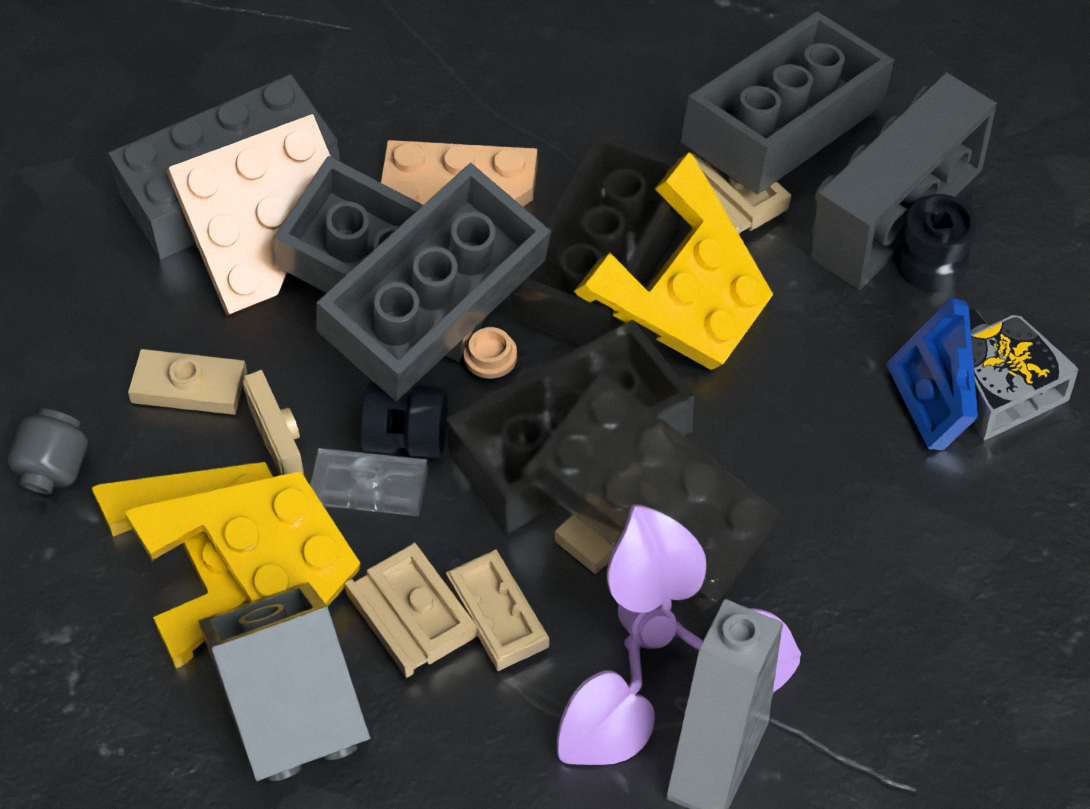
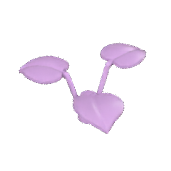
M638 504L632 505L625 528L611 553L607 567V585L611 595L619 603V621L630 634L624 641V645L629 652L631 679L627 685L626 681L617 672L604 670L590 676L575 690L561 717L556 739L557 756L566 764L608 765L625 761L637 754L648 742L655 722V712L652 704L644 696L636 694L643 684L639 649L641 647L646 649L664 647L674 636L679 637L698 651L703 643V640L676 621L674 614L671 612V600L687 599L699 591L706 575L705 554L697 539L683 525L672 517L650 507ZM749 608L751 610H754L756 612H759L761 614H764L773 619L783 622L778 616L769 611L758 608ZM784 622L773 692L790 679L800 663L801 652Z

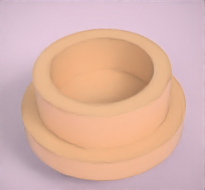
M495 327L482 328L471 336L469 344L464 350V361L467 368L479 377L487 379L499 378L514 368L517 362V347L505 331Z

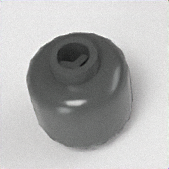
M39 409L37 415L27 416L19 422L7 456L9 467L21 476L19 485L28 490L49 495L53 487H67L75 483L88 448L87 437L79 429L80 421L62 412Z

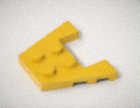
M688 152L675 162L655 190L691 225L692 229L650 285L645 289L609 253L597 261L574 292L589 303L597 300L614 309L613 316L627 324H631L634 321L657 333L656 340L713 370L725 363L773 296V293L695 157Z
M261 462L99 484L92 487V491L114 537L132 529L126 520L125 511L133 507L267 479L273 476L266 463ZM201 532L182 544L207 594L153 617L156 628L176 669L190 661L194 657L193 650L205 641L198 623L199 620L249 603L205 532Z
M301 471L133 507L125 511L126 520L152 561L201 532H205L249 602L309 582L328 607L345 588V582L353 579L360 570L361 563Z

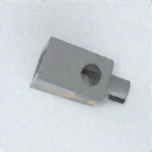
M969 309L978 418L973 422V425L983 441L1070 400L1078 368L1022 316L1011 315L989 326L976 309Z

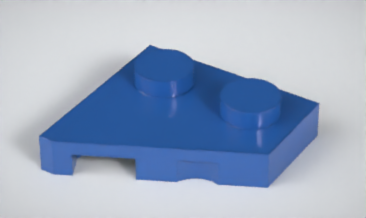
M950 298L886 363L928 449L942 451L978 418L969 306L965 300Z

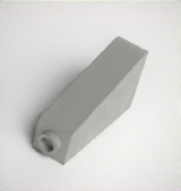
M724 599L699 649L667 792V800L688 809H729L769 723L783 622Z

